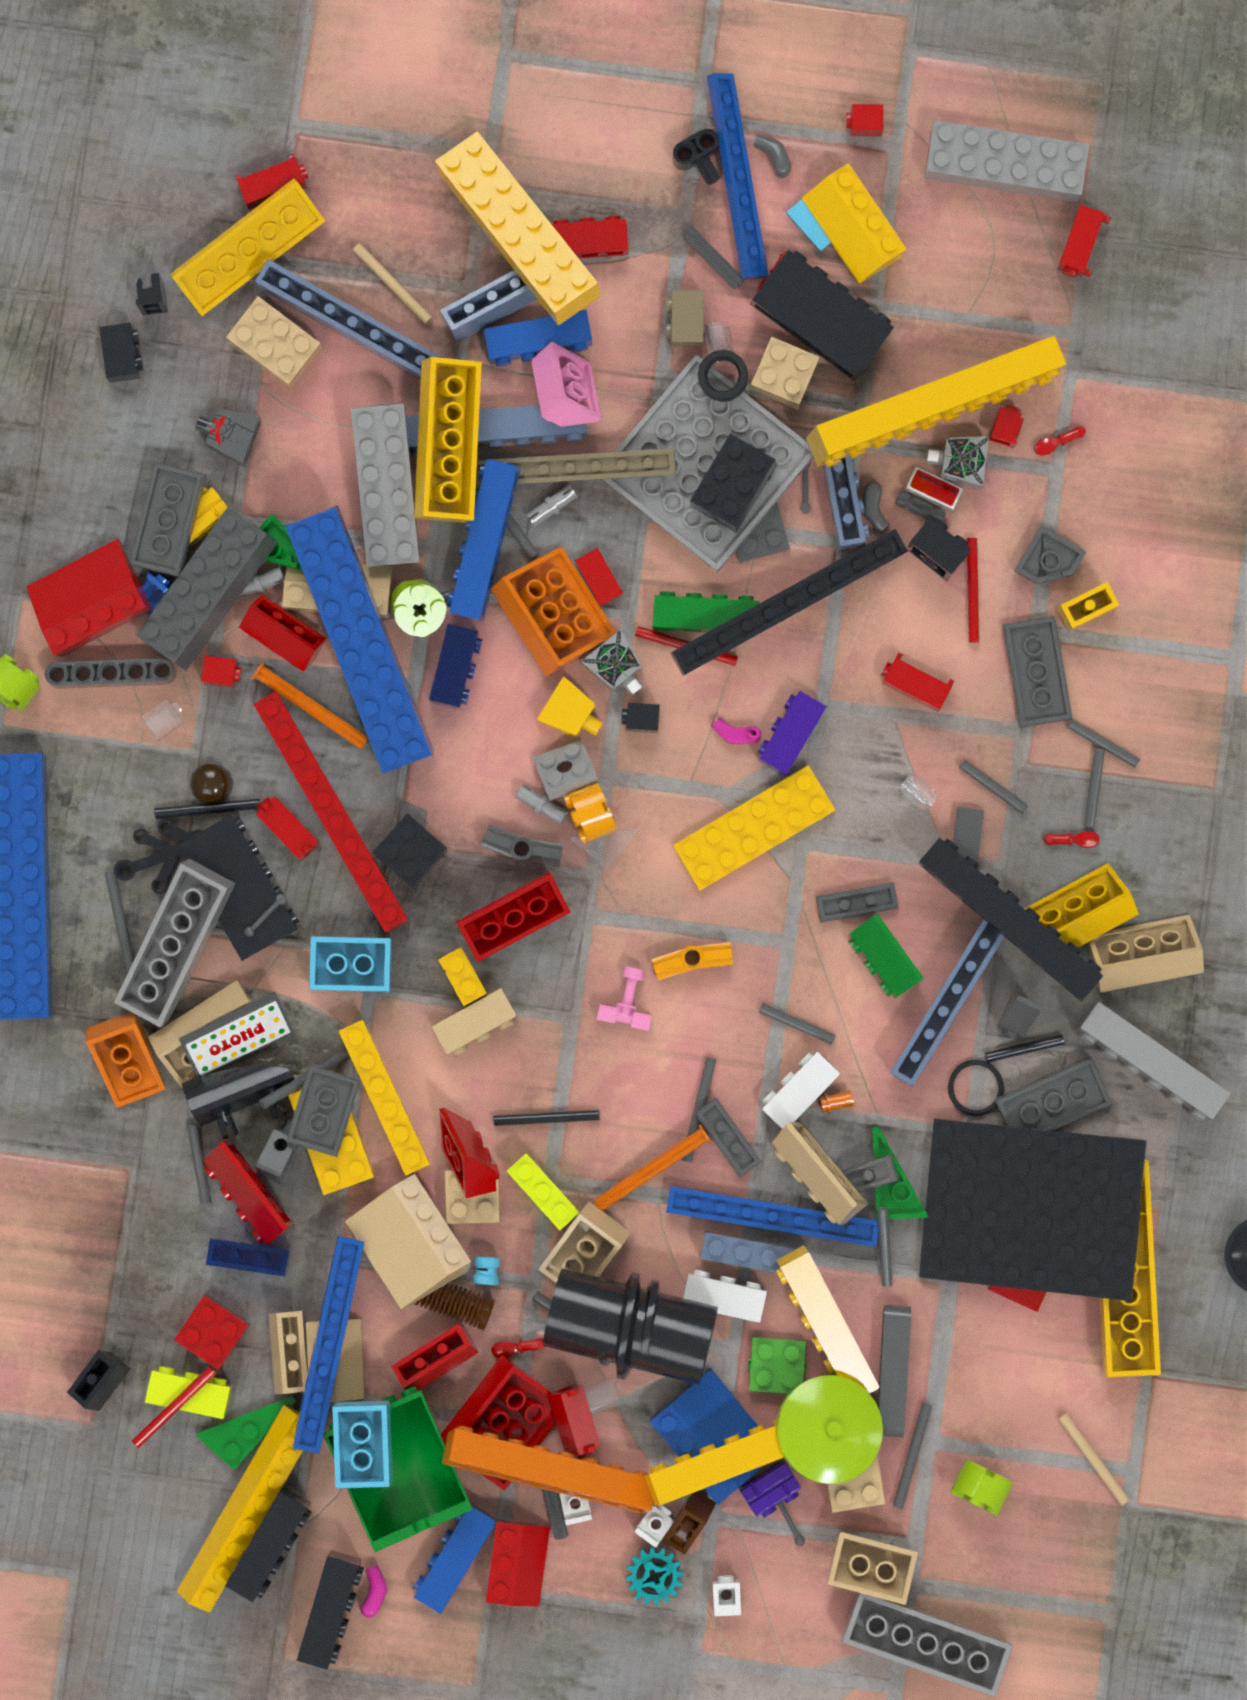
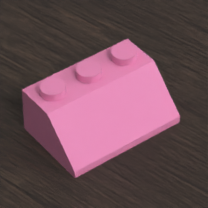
M554 342L548 344L531 360L541 416L546 421L553 422L560 427L593 423L601 420L591 362Z

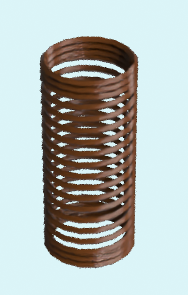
M447 1283L443 1291L442 1286L438 1291L435 1290L413 1303L415 1306L420 1303V1308L424 1305V1309H427L429 1306V1311L433 1308V1312H436L438 1309V1314L442 1311V1316L446 1314V1317H449L451 1315V1319L455 1317L456 1321L460 1318V1323L464 1320V1324H467L469 1321V1326L473 1323V1327L477 1326V1329L484 1331L496 1300L486 1297L483 1304L485 1296L482 1295L478 1303L480 1293H478L473 1303L476 1293L474 1291L469 1300L471 1290L468 1291L464 1300L467 1289L463 1290L460 1297L462 1286L455 1297L458 1285H455L451 1294L453 1283H451L446 1294L449 1285Z

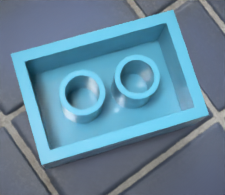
M311 937L309 990L391 993V938Z
M390 1401L336 1402L332 1407L335 1488L390 1487L393 1482Z

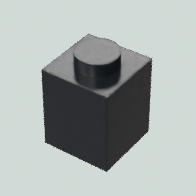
M628 702V709H622L621 724L627 725L626 731L658 733L660 704Z

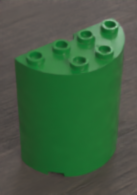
M416 1386L401 1392L402 1397L397 1399L393 1394L380 1400L390 1401L393 1482L390 1487L347 1488L374 1553L473 1510L455 1467L442 1464L445 1443L422 1391L417 1390ZM332 1422L328 1424L329 1430L324 1432L323 1435L334 1458Z

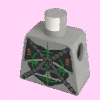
M989 437L946 438L943 450L928 448L926 464L940 465V478L981 490L984 481Z
M621 630L582 660V665L613 692L623 685L628 693L633 696L644 687L635 676L642 669V665Z

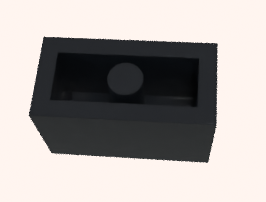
M130 322L99 327L105 374L108 382L114 383L141 379L140 371L144 370L142 355H137L136 345H140L138 329L134 330Z
M98 1350L67 1393L83 1408L100 1411L130 1368L112 1352Z

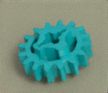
M651 1546L650 1553H646L642 1548L640 1549V1558L632 1556L635 1564L627 1565V1569L632 1574L627 1575L626 1580L633 1582L628 1589L629 1591L637 1590L635 1594L636 1599L644 1596V1604L646 1605L650 1599H654L656 1606L659 1605V1599L661 1598L668 1603L669 1594L677 1595L674 1587H682V1582L677 1580V1577L683 1576V1571L676 1570L681 1565L680 1560L672 1561L674 1557L673 1552L665 1555L664 1547H661L659 1552H655L654 1546ZM652 1558H659L667 1563L663 1565L656 1564ZM643 1563L644 1573L639 1578H636L637 1570ZM654 1569L656 1573L662 1572L659 1575V1581L655 1582L654 1579H647L650 1576V1570ZM670 1573H673L672 1581L668 1588H666L664 1584L665 1578ZM648 1586L656 1589L657 1593H649L642 1588Z

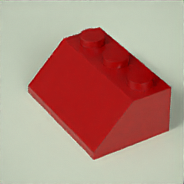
M440 1108L442 1151L465 1198L495 1192L499 1171L497 1165L491 1163L489 1149L483 1147L480 1132L475 1131L470 1121L446 1108Z
M497 1519L486 1603L539 1607L550 1526Z

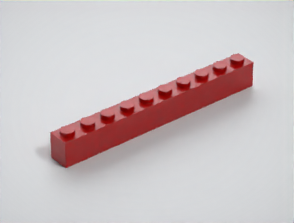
M277 691L254 703V707L384 932L388 934L409 921L407 915Z

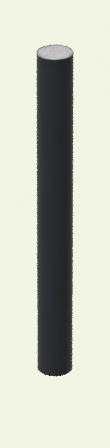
M260 799L155 808V818L258 809L257 806L260 804Z
M599 1110L494 1115V1126L600 1120Z

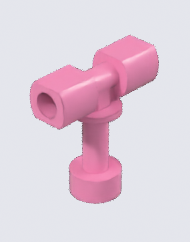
M624 967L622 977L627 978L622 1003H616V1007L600 1004L596 1020L615 1024V1021L630 1024V1028L649 1031L652 1016L636 1012L637 1007L632 1006L637 981H643L644 970Z

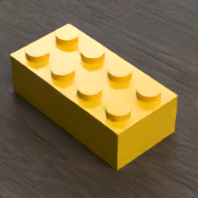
M301 1090L288 1095L294 1113ZM351 1111L337 1157L307 1148L323 1195L376 1177L353 1111Z

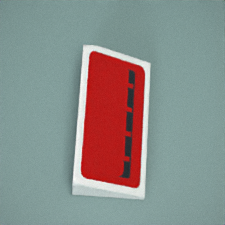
M915 467L905 488V491L951 513L963 488L918 467Z

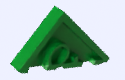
M271 514L259 527V529L277 542V545L265 561L303 571L285 525L275 515Z
M879 1126L872 1127L873 1160L892 1155L899 1177L897 1181L874 1188L876 1220H878V1207H888V1219L927 1218V1212L919 1201Z
M290 1396L201 1431L196 1436L229 1467L235 1470L268 1433L283 1405L291 1408L297 1399L294 1396Z

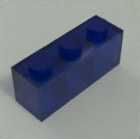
M447 624L429 697L430 703L461 710L462 704L467 705L470 689H466L468 679L474 678L476 664L472 663L474 653H480L483 639L478 638L479 631Z
M213 1237L209 1241L206 1265L285 1277L288 1276L292 1249Z

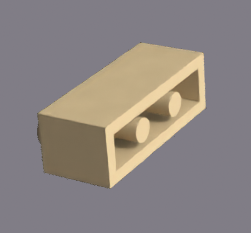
M502 988L432 1026V1029L446 1054L453 1053L456 1057L467 1051V1044L474 1040L479 1044L492 1037L490 1031L498 1027L502 1031L515 1024L513 1019L517 1015Z
M302 1311L268 1314L275 1394L304 1392L307 1379V1363Z

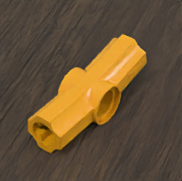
M730 942L688 946L684 949L651 959L658 981L691 970L733 965ZM689 951H696L700 956L699 963L696 965L687 964L685 954Z

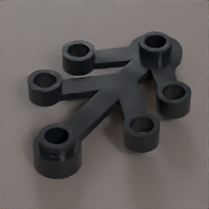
M167 819L160 821L158 824V831L162 835H173L182 841L203 831L195 830L190 833L174 826ZM164 823L171 825L169 832L165 833L162 831L161 827ZM137 829L133 834V839L137 844H146L161 852L134 862L125 859L120 860L115 864L114 874L122 881H129L134 878L136 872L164 862L158 877L151 884V888L155 893L163 894L168 889L167 881L181 854L176 846L149 835L144 829ZM139 832L146 834V839L142 842L137 840ZM123 866L130 867V873L126 876L121 873ZM158 881L164 883V888L161 891L155 889V884Z

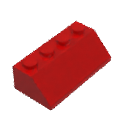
M548 872L456 921L476 961L479 962L571 912L552 874Z

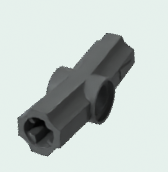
M488 825L481 843V847L508 856L519 862H530L555 867L560 865L563 844L520 837ZM521 842L529 846L528 854L522 857L514 852L515 846Z

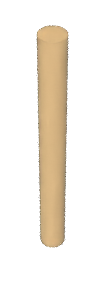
M361 243L354 247L353 251L424 324H427L433 318Z
M1067 1413L1062 1414L1058 1420L1119 1504L1122 1506L1130 1499Z

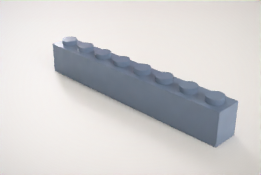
M267 259L255 280L258 289L421 380L422 360L429 357L443 358Z
M539 405L479 410L478 446L489 445L490 449L503 448L506 443H515V446H528L530 441H541V444H553L557 442L556 439L567 438V442H578L583 440L582 437H588L587 423L560 427L553 422L546 421L541 416ZM419 415L406 416L410 455H417Z
M985 920L982 921L890 1072L892 1076L912 1088L1005 938Z

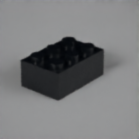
M730 434L690 500L691 508L737 533L777 467L776 459Z

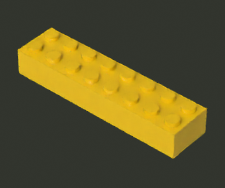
M475 132L435 160L441 178L558 326L601 296L598 282L478 132Z
M1145 1160L1132 1301L1099 1298L1103 1375L1106 1377L1161 1375L1149 1160Z

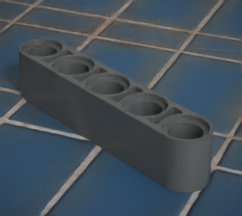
M155 658L55 662L47 666L44 675L46 681L53 687L67 689L166 685L174 681L177 672L174 665L167 659ZM162 665H167L170 668V673L165 678L157 676V669ZM136 666H141L144 671L139 679H133L130 675L132 668ZM109 667L117 669V675L113 680H106L104 677V673ZM83 668H89L91 672L89 679L86 681L78 679V673ZM57 669H62L64 671V678L60 682H53V672Z
M884 1305L879 1370L880 1388H878L877 1406L882 1418L883 1436L904 1437L911 1327V1307Z

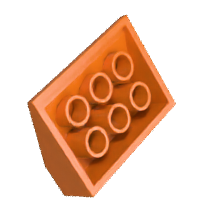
M562 546L502 577L490 589L545 677L556 673L591 652L616 633Z

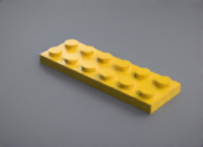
M293 178L174 270L170 276L198 313L204 316L258 274L267 259L272 262L324 223L325 219Z
M808 765L674 844L673 847L698 890L701 891L833 813L835 808Z

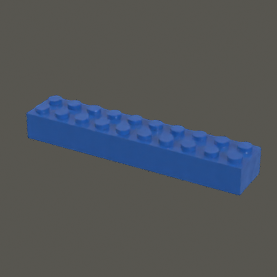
M338 505L289 523L285 527L382 773L431 756L434 749Z
M42 753L0 754V1020L53 1018L46 755Z

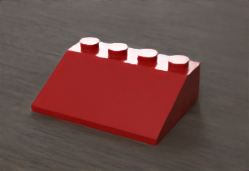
M119 539L26 586L41 631L53 655L63 657L153 609L132 565H129L130 560Z
M232 1141L221 1142L203 1160L206 1163V1166L203 1167L212 1180L218 1179L222 1185L219 1188L221 1193L228 1201L233 1199L238 1206L235 1210L243 1222L248 1220L254 1227L251 1232L260 1244L265 1242L266 1245H269L294 1226L293 1222Z
M502 1354L441 1433L442 1439L446 1445L448 1432L455 1428L457 1429L458 1426L472 1428L473 1433L476 1434L493 1433L499 1436V1440L508 1442V1439L523 1441L524 1446L527 1447L540 1446L556 1425L547 1395L552 1392ZM481 1474L504 1491L512 1482Z

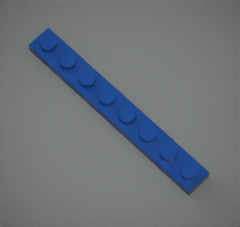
M712 73L707 76L716 133L719 138L718 144L742 279H763L768 277L769 274L734 74Z
M670 1186L666 1213L876 1247L879 1231L878 1220L852 1217L847 1223L839 1225L837 1222L833 1224L827 1218L824 1211Z
M337 1236L292 1444L293 1449L320 1453L364 1241Z

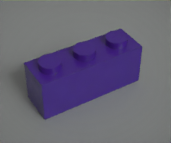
M800 690L796 696L791 694L784 706L788 711L783 719L778 716L770 729L775 733L770 741L764 739L757 753L761 754L758 761L786 777L827 706Z

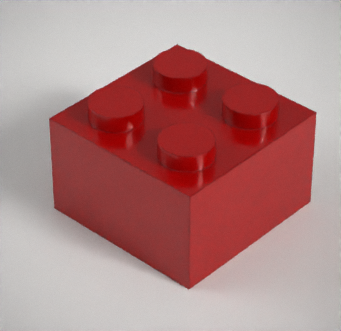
M206 1294L187 1319L174 1341L219 1370L251 1323Z

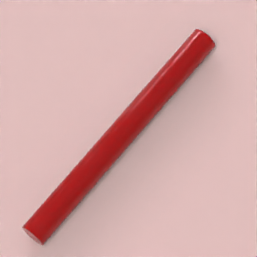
M967 538L968 548L971 550L967 556L969 643H979L977 538Z
M638 626L635 634L636 637L676 649L689 643V641ZM724 653L713 660L736 666L738 656Z
M210 1366L205 1369L131 1440L137 1448H140L217 1373Z

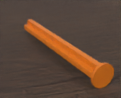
M261 663L252 677L253 681L258 679L272 690L277 691L278 694L359 749L366 745L368 742L366 735L265 667L266 663Z
M700 1124V1129L594 1199L596 1206L601 1211H604L707 1141L712 1143L709 1134Z

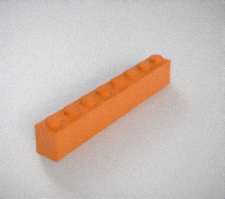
M458 1426L457 1429L455 1428L448 1432L442 1460L444 1465L640 1514L652 1511L653 1499L644 1477L649 1474L647 1472L634 1471L630 1473L624 1471V1467L610 1464L609 1467L599 1465L600 1461L596 1459L584 1458V1460L574 1458V1454L568 1452L555 1454L549 1452V1448L534 1445L531 1448L524 1446V1442L520 1440L508 1439V1442L499 1440V1436L486 1432L483 1435L473 1433L472 1428Z

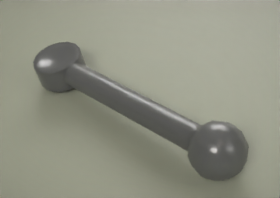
M811 463L803 470V504L800 510L805 514L811 510V506L808 504V468Z
M283 894L277 895L276 901L256 922L244 929V934L247 937L253 936L255 929L280 904L286 902V896Z
M783 1500L776 1505L779 1506L795 1537V1544L802 1546L805 1543V1539L799 1535L783 1504Z

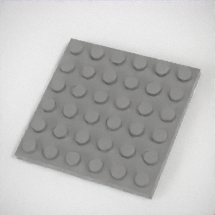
M696 354L615 450V452L674 448L676 475L607 479L602 481L718 573L814 457L808 443L745 392L734 400L726 402L716 401L707 396L702 390L698 379V370L703 359ZM711 366L708 372V382L714 389L728 391L735 386ZM730 434L775 458L777 467L737 533L691 508L690 504L692 496Z

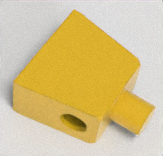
M565 677L561 679L537 718L538 723L577 738L582 728L596 736L603 725V722L591 715L596 704Z

